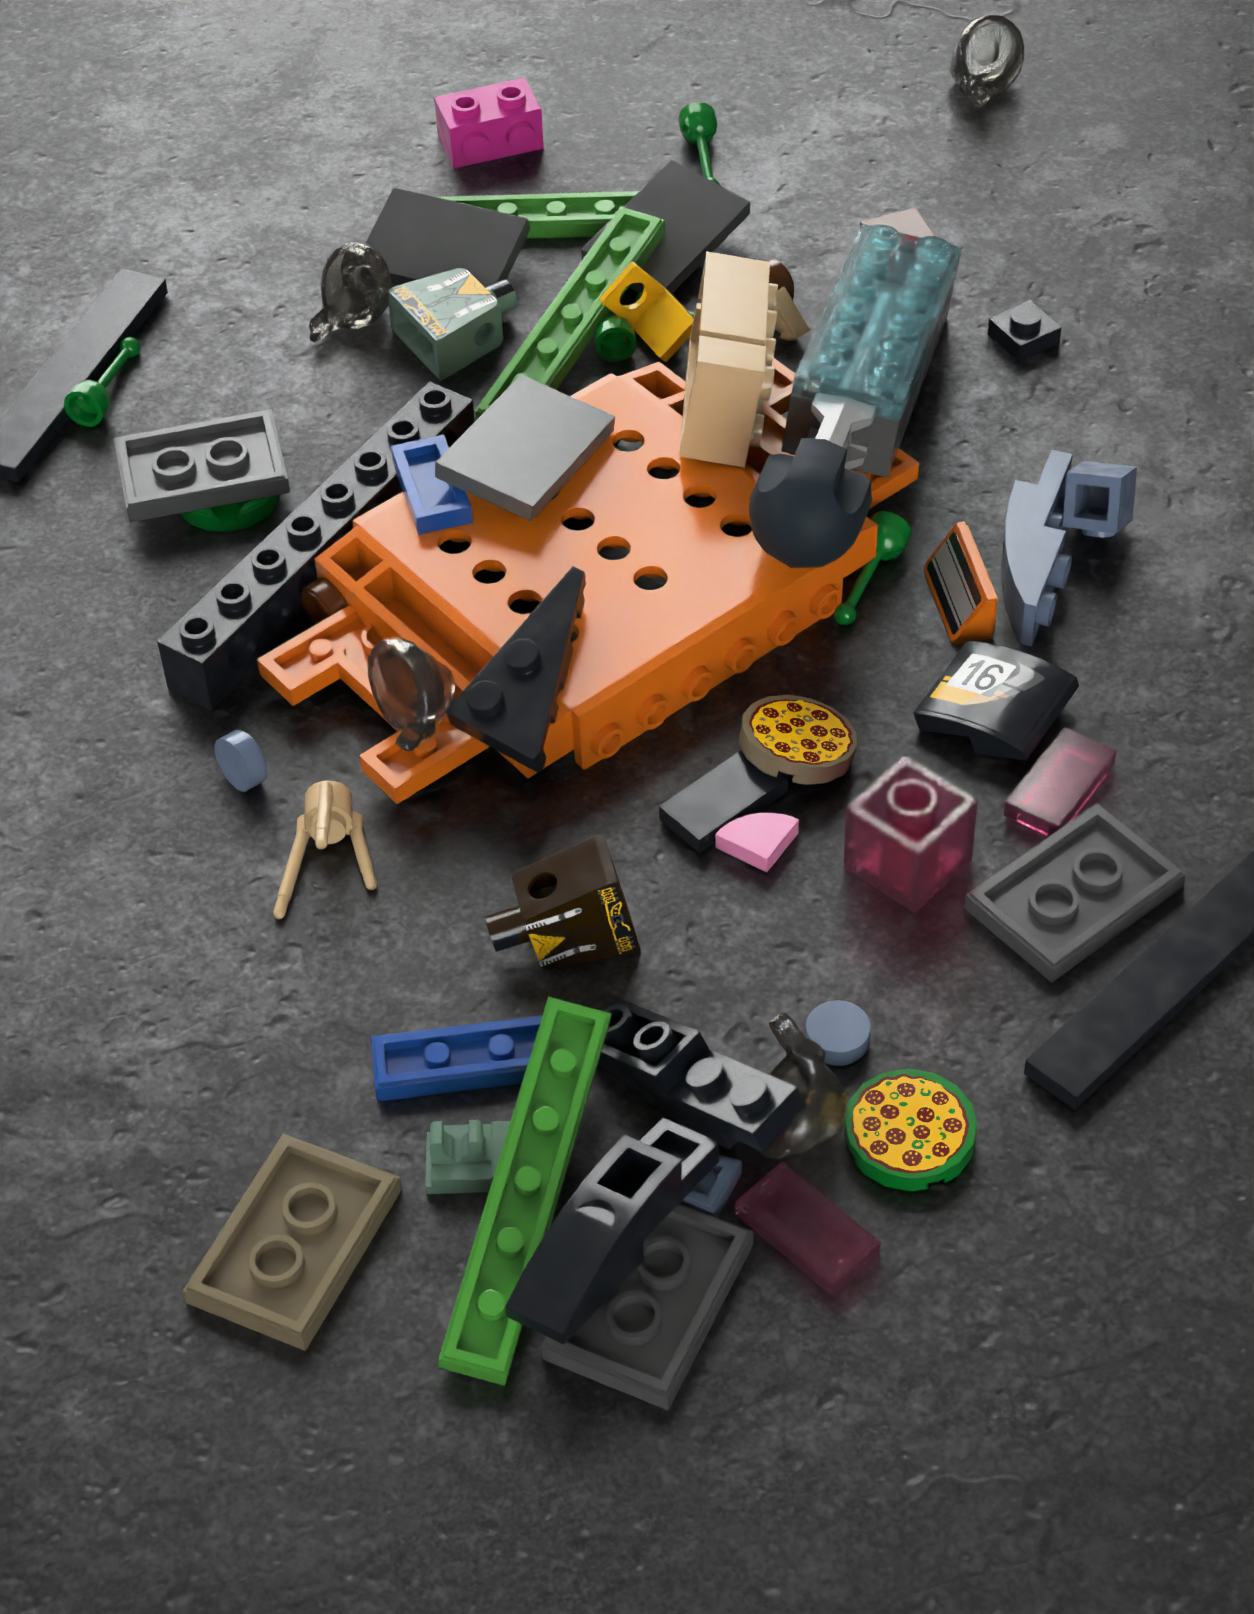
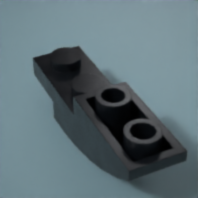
M619 997L609 1007L602 1010L611 1013V1019L598 1064L654 1107L691 1130L718 1141L719 1145L729 1150L738 1141H741L763 1152L807 1106L797 1086L710 1050L700 1031Z
M662 1118L640 1141L624 1134L583 1180L548 1229L520 1276L505 1306L506 1317L564 1345L644 1261V1239L719 1163V1142L665 1118Z

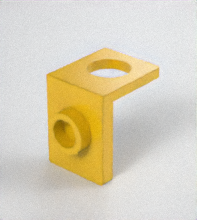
M631 262L599 298V301L617 316L625 318L637 334L664 362H667L691 335L694 317L668 289L635 262ZM632 283H643L644 291L640 299L632 305H621L620 297L623 290Z

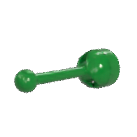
M704 102L688 104L680 111L678 116L680 132L688 143L698 146L703 176L719 184L718 180L713 177L707 143L713 139L717 131L715 110Z
M612 311L608 317L599 322L594 334L595 349L598 355L610 362H620L629 358L636 348L635 331L631 324L625 318L617 316Z
M133 337L123 339L120 343V353L98 381H82L70 390L64 399V408L74 422L86 427H93L101 422L110 407V395L106 387L127 359L138 355L140 352L138 340Z
M880 511L871 517L870 520L878 525L876 557L864 565L845 603H841L836 607L834 618L840 625H849L855 620V606L879 561L895 559L904 551L912 535L911 528L897 514Z

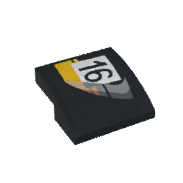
M967 640L913 714L920 731L969 736L976 755L1027 760L1079 687L1076 676L1043 659L1007 647Z

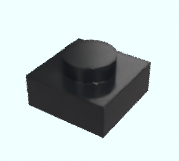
M1029 300L989 318L988 335L1020 362L1059 344L1062 327Z

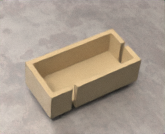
M706 252L698 299H702V301L696 304L689 340L679 457L745 467L749 446L759 448L764 425L763 404L764 400L769 401L775 371L772 363L776 339L773 336L777 318V311H774L778 284L769 283L770 262Z

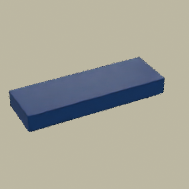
M542 1016L371 1036L377 1102L522 1084Z

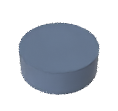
M234 730L216 740L214 750L218 765L226 779L237 790L246 792L265 781L267 776L265 757L259 745L249 734L241 730Z
M834 1000L818 1005L810 1012L806 1021V1045L808 1050L816 1059L829 1065L841 1066L856 1062L864 1056L869 1048L871 1029L869 1018L860 1007L847 1001Z

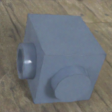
M1082 461L1069 470L1066 475L1062 527L1082 529L1081 533L1087 536L1112 537L1132 522L1137 466Z

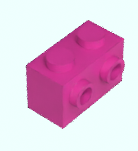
M525 77L434 97L438 138L453 169L544 149L541 107Z

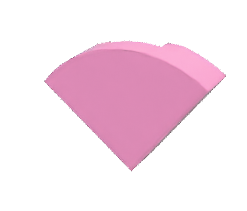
M778 813L745 815L729 822L715 834V848L768 872L798 835L799 819Z

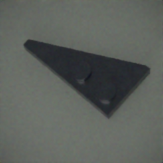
M574 566L571 567L445 711L452 726L537 773L545 766L546 755L543 748L549 724L555 723L559 709L557 696L564 688L573 652L570 639L575 619L581 618L585 603L583 590L586 586V576L584 571Z

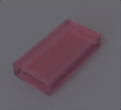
M1063 727L1005 801L1004 816L1046 836L1052 835L1074 819L1115 765L1116 750Z
M780 1162L735 1201L736 1216L833 1297L880 1255L881 1242L784 1162Z

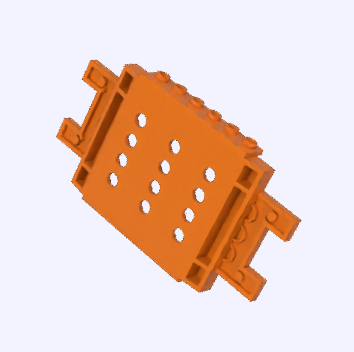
M773 358L772 367H775L773 386L769 401L764 400L763 404L764 425L759 448L749 446L745 467L679 457L686 381L660 362H656L618 377L610 373L571 396L616 416L614 431L560 489L558 495L550 500L532 521L468 492L466 494L471 504L473 523L418 535L403 492L352 520L353 529L314 559L317 578H324L331 582L341 593L348 606L258 658L259 672L292 706H295L336 680L341 679L398 732L360 754L359 757L362 772L396 804H399L490 747L452 726L445 711L531 614L515 613L509 606L518 599L527 602L539 601L541 603L571 567L574 566L584 571L586 576V586L583 590L585 603L581 618L575 619L573 631L578 637L571 643L573 652L564 688L557 696L559 709L556 721L549 724L543 748L546 755L544 768L574 750L575 763L583 770H586L598 761L613 756L623 745L645 731L655 729L667 717L687 704L702 699L712 688L734 674L744 672L753 662L776 647L786 645L798 633L815 622L830 617L836 607L842 603L843 578L876 557L878 525L866 517L854 544L845 554L823 567L790 568L767 554L758 544L752 531L741 537L725 534L721 529L728 523L736 526L747 524L751 526L749 514L750 496L768 456L775 454L794 456V454L781 451L787 421L781 415L789 410L791 394L799 376ZM618 440L626 442L641 441L643 443L641 448L630 452L620 451L613 445ZM899 448L888 478L855 469L850 470L864 474L871 481L872 502L869 508L871 509L917 480L919 462ZM654 467L666 470L676 468L679 473L670 479H657L652 477L649 471ZM690 495L697 497L712 496L715 502L708 507L696 508L688 505L685 499ZM570 517L578 520L591 519L594 522L589 528L580 531L570 530L563 526L564 521ZM447 540L459 543L469 542L471 544L467 550L457 554L445 553L439 548ZM606 546L615 549L626 547L630 551L626 557L619 560H608L598 554ZM483 569L491 572L503 571L506 574L502 580L491 584L481 583L474 578L475 574ZM643 575L649 578L663 577L667 581L663 587L656 590H645L635 584V581ZM499 752L527 778L537 773Z

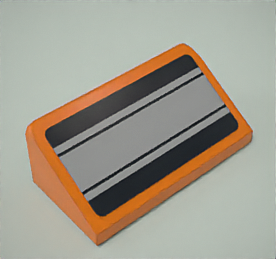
M965 521L957 522L927 560L924 566V574L949 639L953 644L958 645L966 643L967 640L982 641L992 639L995 633L998 597L969 526L965 524Z

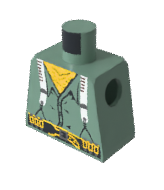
M456 268L387 289L392 330L440 381L499 347L503 341L501 314L516 308L518 304L516 293L507 280L504 279L484 287L467 269Z

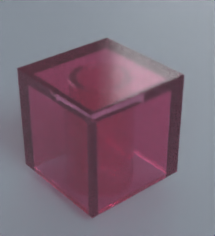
M904 755L846 807L844 868L913 913H916L972 860L978 800Z

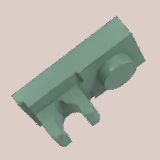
M469 1120V1124L444 1125L442 1121L432 1122L430 1124V1132H427L426 1194L489 1192L511 1121H494L491 1124H482L479 1120Z

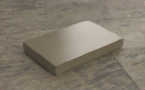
M283 1133L183 1289L186 1303L306 1351L402 1190L400 1177Z

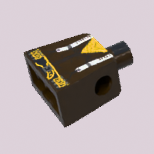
M604 834L591 837L517 870L512 876V881L519 906L485 916L488 931L496 952L531 941L541 968L546 970H554L641 951Z

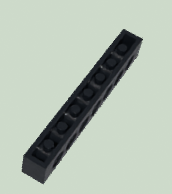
M432 382L425 385L157 641L168 689L213 711L258 666V658L275 649L308 617L301 603V591L304 587L318 579L314 559L353 529L352 520L403 492L392 462L390 446L444 434L450 448L475 422L473 400Z

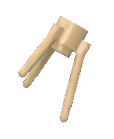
M321 781L308 788L305 794V811L303 815L297 818L296 836L273 911L275 918L282 919L285 916L310 837L315 840V845L318 849H325L327 844L337 843L346 834L350 835L365 887L368 890H374L377 887L374 868L363 834V816L352 811V793L344 784L336 781Z

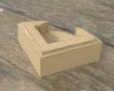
M780 288L777 292L774 311H777L775 330L781 333L779 338L783 340H796L808 333L810 329L786 288Z

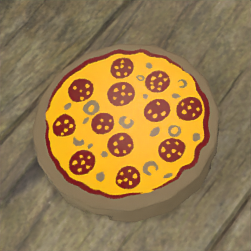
M794 695L768 696L752 703L743 714L739 733V746L746 759L765 774L777 778L778 771L793 775L792 782L797 784H820L830 782L847 772L857 749V733L846 717L833 707L817 700Z

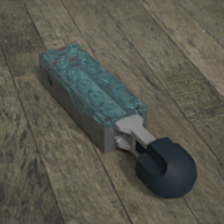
M861 225L794 376L781 449L782 452L794 454V456L785 454L768 456L750 496L749 514L755 539L767 554L790 568L823 567L840 558L854 544L870 508L872 494L871 481L864 474L850 469L888 478L947 320L962 247L951 245L946 240L936 236L921 238L900 233L889 225Z

